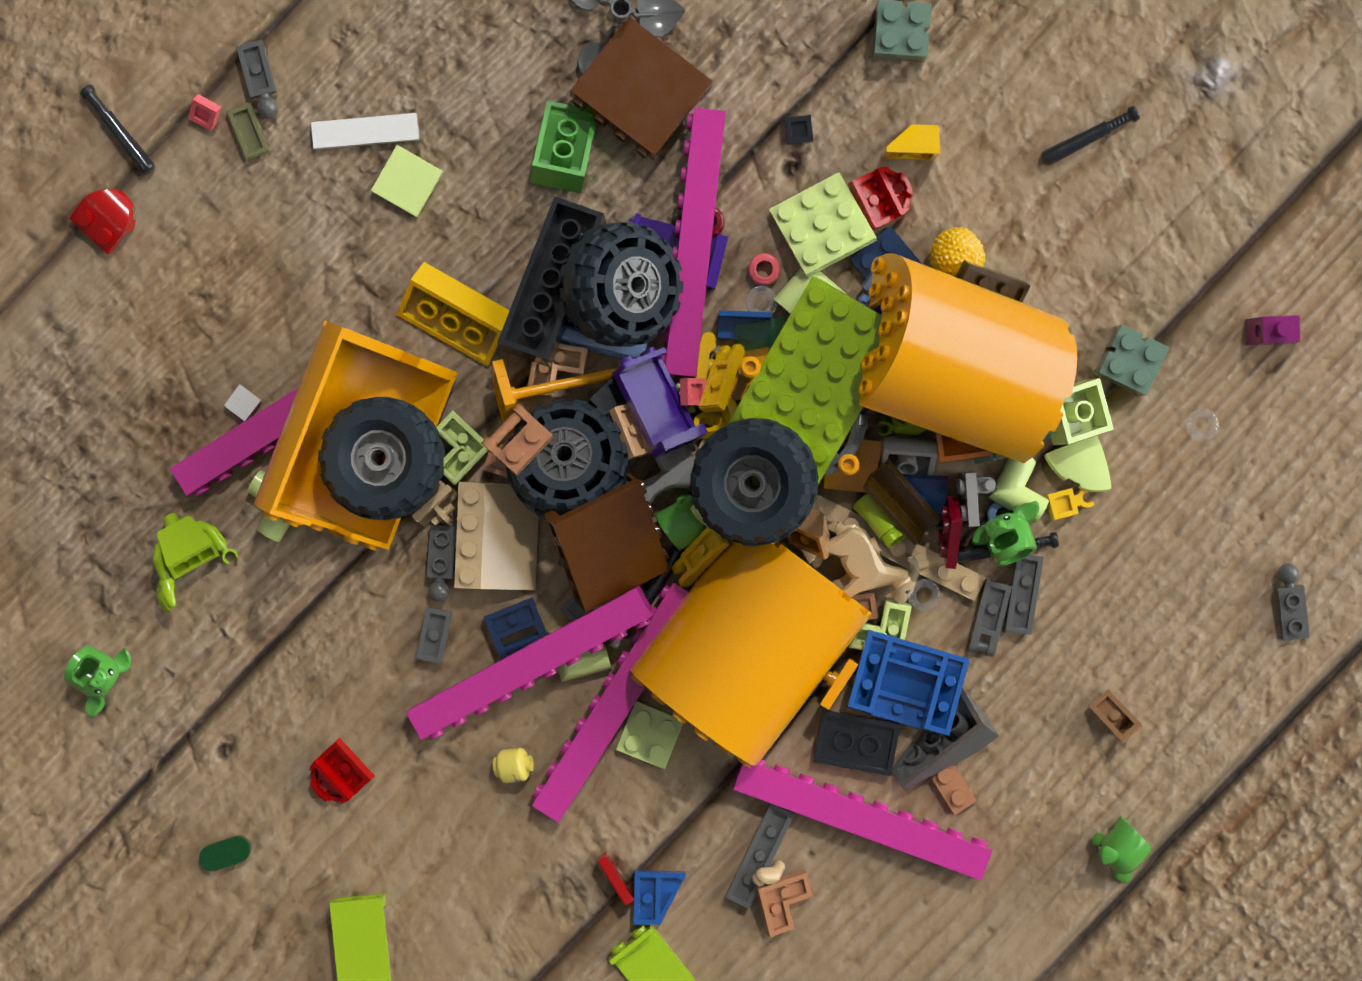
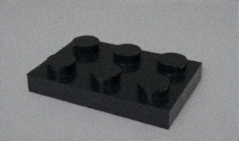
M822 709L813 762L891 776L901 724Z

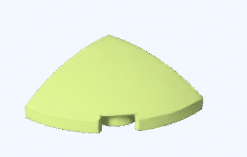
M1098 436L1069 444L1044 455L1051 469L1063 481L1069 478L1073 482L1080 484L1078 489L1089 492H1105L1112 489L1106 458Z

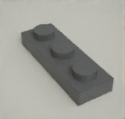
M1029 555L1015 562L1004 626L1005 631L1032 635L1044 557Z

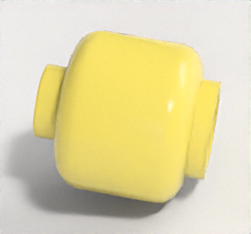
M520 747L503 749L493 759L494 774L503 783L526 781L530 771L534 769L532 756L528 755L525 749Z

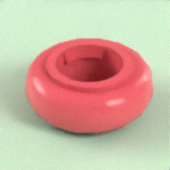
M767 253L754 256L748 266L751 280L762 286L774 283L779 278L781 272L778 260L773 255ZM768 262L771 264L772 272L770 276L762 277L758 275L756 269L759 263Z

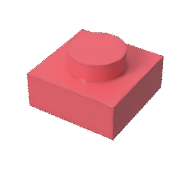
M197 94L192 101L188 119L212 131L217 124L221 106Z
M680 379L681 406H699L706 386V379Z

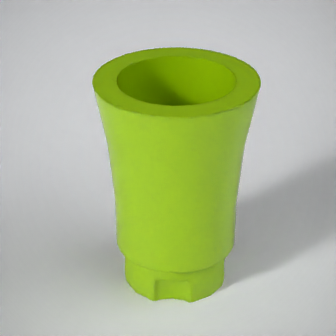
M868 493L854 504L853 509L867 522L878 539L883 541L887 548L895 546L906 538L905 534Z

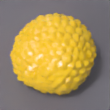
M952 227L946 229L932 243L929 253L931 268L956 277L964 260L984 266L985 253L982 249L983 245L980 244V240L977 239L976 235L967 228Z

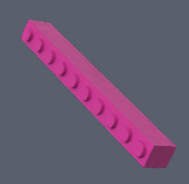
M694 107V113L688 114L686 130H692L691 140H685L684 156L689 157L688 167H682L681 183H686L685 194L679 193L678 209L683 210L682 220H676L675 236H680L679 247L673 246L674 252L672 254L673 258H677L680 262L682 271L679 272L680 281H684L683 292L679 294L678 301L681 302L678 313L675 316H671L672 323L667 327L663 335V341L668 342L667 353L662 356V360L669 374L696 377L726 111Z
M675 581L671 586L665 585L658 596L662 601L657 608L651 607L654 611V614L649 617L651 622L643 630L637 629L630 640L634 645L629 653L625 650L622 652L616 662L620 667L615 674L610 672L603 682L602 686L606 689L600 697L595 695L588 708L592 711L586 719L580 718L574 728V731L577 732L576 736L572 741L566 740L560 750V753L563 754L562 758L558 763L553 761L545 775L549 777L544 786L539 783L531 795L535 799L532 804L534 808L559 823L645 688V685L642 687L631 678L633 673L630 668L688 594L689 590L681 587Z
M637 586L409 709L406 714L420 739L422 740L429 736L430 740L445 733L444 727L451 724L455 728L466 722L465 716L474 712L477 716L490 709L489 703L495 700L501 703L513 696L511 691L519 687L521 691H524L535 685L534 679L543 675L544 679L558 672L556 667L564 663L568 667L580 661V654L589 651L590 654L604 648L603 642L612 638L613 642L628 635L627 629L633 626L636 629H640L651 622L649 617L654 614V611L641 587Z
M761 759L757 766L751 765L750 768L743 763L740 764L733 783V790L982 881L992 850L989 846H986L988 842L975 836L972 837V840L962 837L963 833L959 830L948 827L947 831L937 828L938 823L926 818H923L922 822L915 820L912 813L901 809L896 813L888 810L889 805L874 800L872 804L864 801V796L849 791L847 795L839 792V787L831 783L825 782L824 785L814 783L815 778L800 773L798 777L790 774V769L782 765L775 764L774 767L765 765L764 759Z

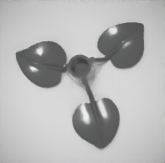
M572 0L576 6L583 10H592L598 3L601 6H610L608 14L613 24L605 45L613 37L617 25L625 23L630 15L637 19L640 18L639 24L655 37H662L672 31L685 12V9L675 0H638L636 4L638 13L635 12V8L632 7L629 0ZM592 42L581 49L578 56V67L582 75L605 46Z

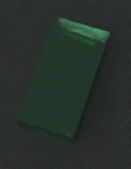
M787 316L734 326L737 343L742 345L745 351L773 346L787 321Z

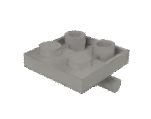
M968 472L959 473V479H955L956 494H960L961 505L959 506L963 526H980L978 494L994 491L996 482L993 478L976 477V473Z

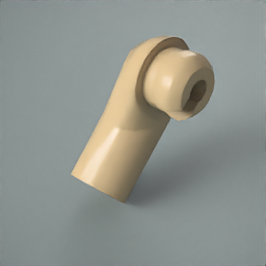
M776 860L771 867L759 868L752 876L754 884L760 887L764 884L771 885L777 883L785 870V864L780 860Z

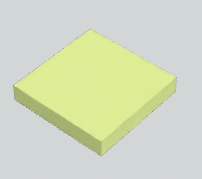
M396 145L371 191L418 218L444 172Z

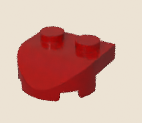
M888 166L879 167L848 183L859 208L872 230L892 222L909 210L908 206L910 198L913 196V191L909 180L902 172L897 173L889 169Z
M115 188L100 189L88 194L69 217L106 254L114 251L124 236L132 232L136 220H133L132 208H134L131 199L124 192Z
M340 737L315 759L309 768L312 779L310 786L314 793L325 802L335 801L343 804L349 801L375 777Z

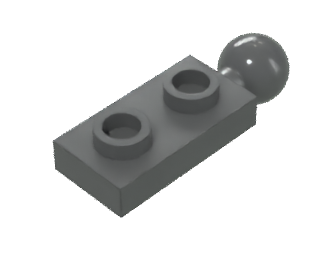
M261 39L236 46L250 98L255 99L259 97L260 99L257 103V112L263 118L274 117L278 111V105L274 99L270 98L269 94L277 93L264 41Z
M430 525L426 577L435 578L434 583L429 587L428 593L430 598L436 602H442L449 596L450 591L445 583V579H454L456 526Z
M1286 563L1278 570V578L1284 583V587L1276 588L1281 640L1309 638L1305 587L1302 584L1295 585L1299 578V570L1294 564Z

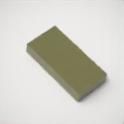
M251 102L226 111L245 161L248 162L271 152Z

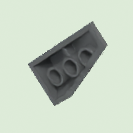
M962 687L950 735L947 736L923 730L917 741L907 747L893 766L892 771L900 786L905 790L979 752L999 737L988 716Z

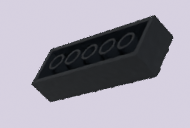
M554 196L497 341L501 351L551 368L569 321L564 311L567 307L566 303L560 299L559 288H563V278L559 277L561 266L567 263L566 254L573 244L578 243V239L581 238L582 234L589 229L606 224L604 213Z

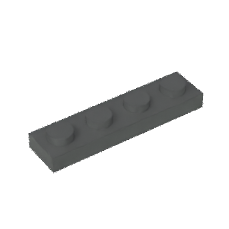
M771 803L769 804L725 898L748 909L750 908L757 894L752 876L759 868L770 867L795 815L794 812Z

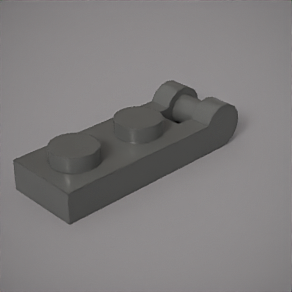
M985 580L967 651L973 653L980 651L984 652L985 656L994 657L1012 586ZM981 633L990 635L988 643L979 641Z

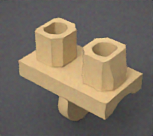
M439 481L434 496L412 515L416 522L421 523L424 527L431 522L437 526L442 520L448 525L453 522L449 514L456 509L452 503L458 499V493L448 484L445 485Z

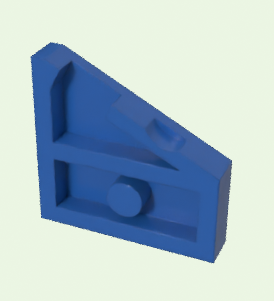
M635 870L634 925L661 924L682 881L685 879L686 871Z

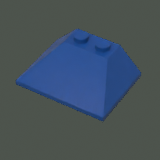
M868 630L847 707L917 729L949 736L970 659Z

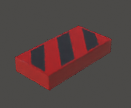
M606 851L599 856L598 863L623 904L628 905L634 901V895Z

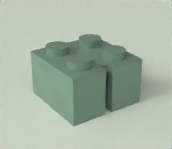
M878 0L875 9L872 58L925 62L928 57L929 33L927 31L930 28L932 3L907 2L906 6L902 7V1Z
M1118 325L1115 327L1106 346L1110 350L1115 349L1114 353L1111 351L1103 352L1093 374L1139 396H1146L1170 347L1149 337L1142 339L1143 334L1124 325Z

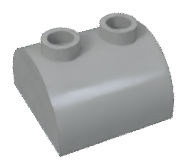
M899 435L882 437L878 468L890 460L902 474L933 475L937 458L936 440H927L925 437H916L914 439L901 438Z

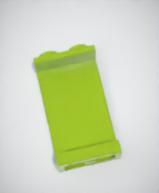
M379 893L333 898L329 904L337 981H391L384 914L386 894Z
M644 925L639 926L631 933L633 938L625 944L623 941L619 942L610 950L612 954L609 957V962L611 965L616 964L628 981H696L652 925L646 927Z

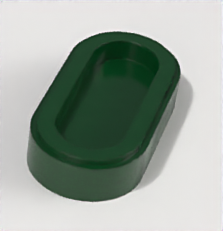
M235 835L209 844L201 850L199 862L208 871H217L240 863L251 854V842L245 836Z

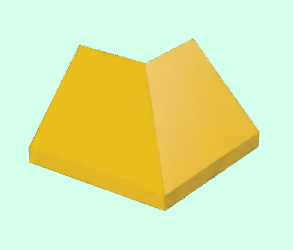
M910 125L885 148L882 153V159L934 161L940 155L938 125Z

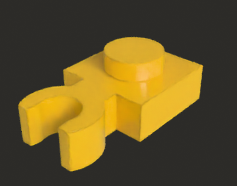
M1069 488L1046 494L1045 498L1049 500L1047 507L1050 519L1057 520L1079 514L1077 506L1080 508L1092 507L1094 501H1083L1084 493L1089 491L1079 489L1074 495L1073 489Z

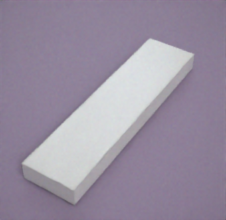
M417 113L311 122L314 150L420 140Z

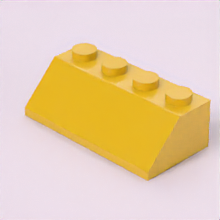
M423 262L410 279L396 315L488 367L499 349L497 341L510 310Z

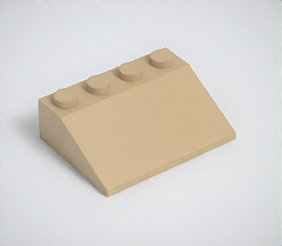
M459 482L454 588L536 590L539 517L528 510L518 499L511 484Z

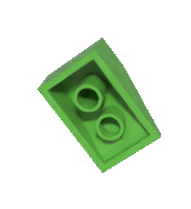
M547 100L529 183L581 194L596 127V121L592 118L594 114L587 109L582 111L576 106Z

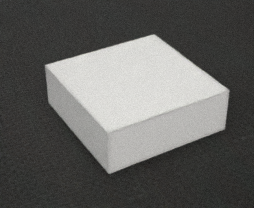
M239 384L224 406L246 421L262 400Z

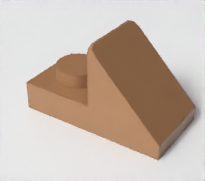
M1109 689L1088 706L1105 724L1111 734L1122 743L1143 727Z

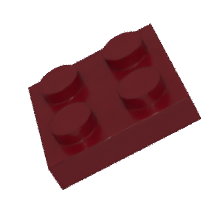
M947 496L946 506L941 507L943 529L938 531V545H940V558H944L945 568L956 569L962 518L958 497Z

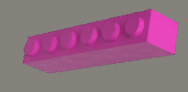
M298 388L171 467V472L186 496L195 494L198 497L210 489L208 485L215 480L218 483L232 476L230 471L240 466L242 469L255 461L253 456L260 452L265 455L275 449V443L279 439Z

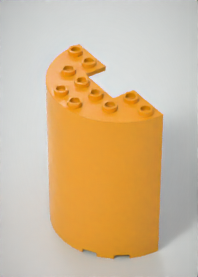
M888 253L876 257L871 265L872 283L868 294L870 296L869 308L875 309L881 304L882 319L878 329L880 339L879 346L866 354L861 362L863 372L862 381L859 385V405L1021 463H1025L1034 457L1044 447L1042 441L1050 430L1055 432L1064 415L1060 410L1065 397H1071L1077 368V346L1074 335L1069 333V324L1058 316L900 255Z
M325 320L253 504L264 511L262 516L271 520L278 521V519H283L284 523L294 527L305 524L318 531H323L325 527L328 528L327 532L338 537L344 535L343 540L358 545L359 541L363 542L362 546L377 551L378 547L389 550L401 518L372 520L357 516L339 505L330 496L331 493L323 484L320 476L322 472L320 462H318V450H321L323 441L321 438L325 429L334 420L333 417L340 410H344L355 401L372 397H391L410 403L424 412L437 427L458 372ZM385 454L381 458L382 464L386 460Z
M728 541L730 545L707 567L630 668L633 673L631 678L642 687L645 685L652 691L651 696L660 704H667L674 710L672 715L683 724H686L687 721L695 726L694 732L705 741L711 738L717 743L716 746L728 755L730 752L733 753L748 768L751 765H758L872 615L869 610L778 541L768 545L743 546V544Z

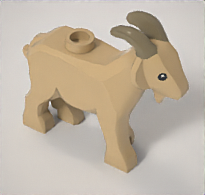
M839 521L835 526L837 536L829 539V555L838 556L847 573L831 582L850 597L863 591L891 585L892 590L885 594V598L892 597L898 604L905 603L913 591L919 576V564L916 558L911 554L906 555V560L911 566L910 570L886 564L879 554L882 549L875 537L870 538L867 531L855 523L842 524ZM801 549L808 563H811L814 569H817L823 559Z

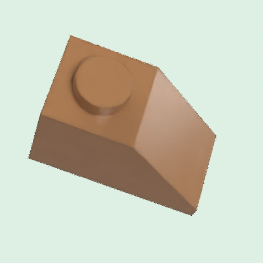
M812 508L801 526L787 537L790 544L825 560L829 555L830 538L827 518L824 513Z

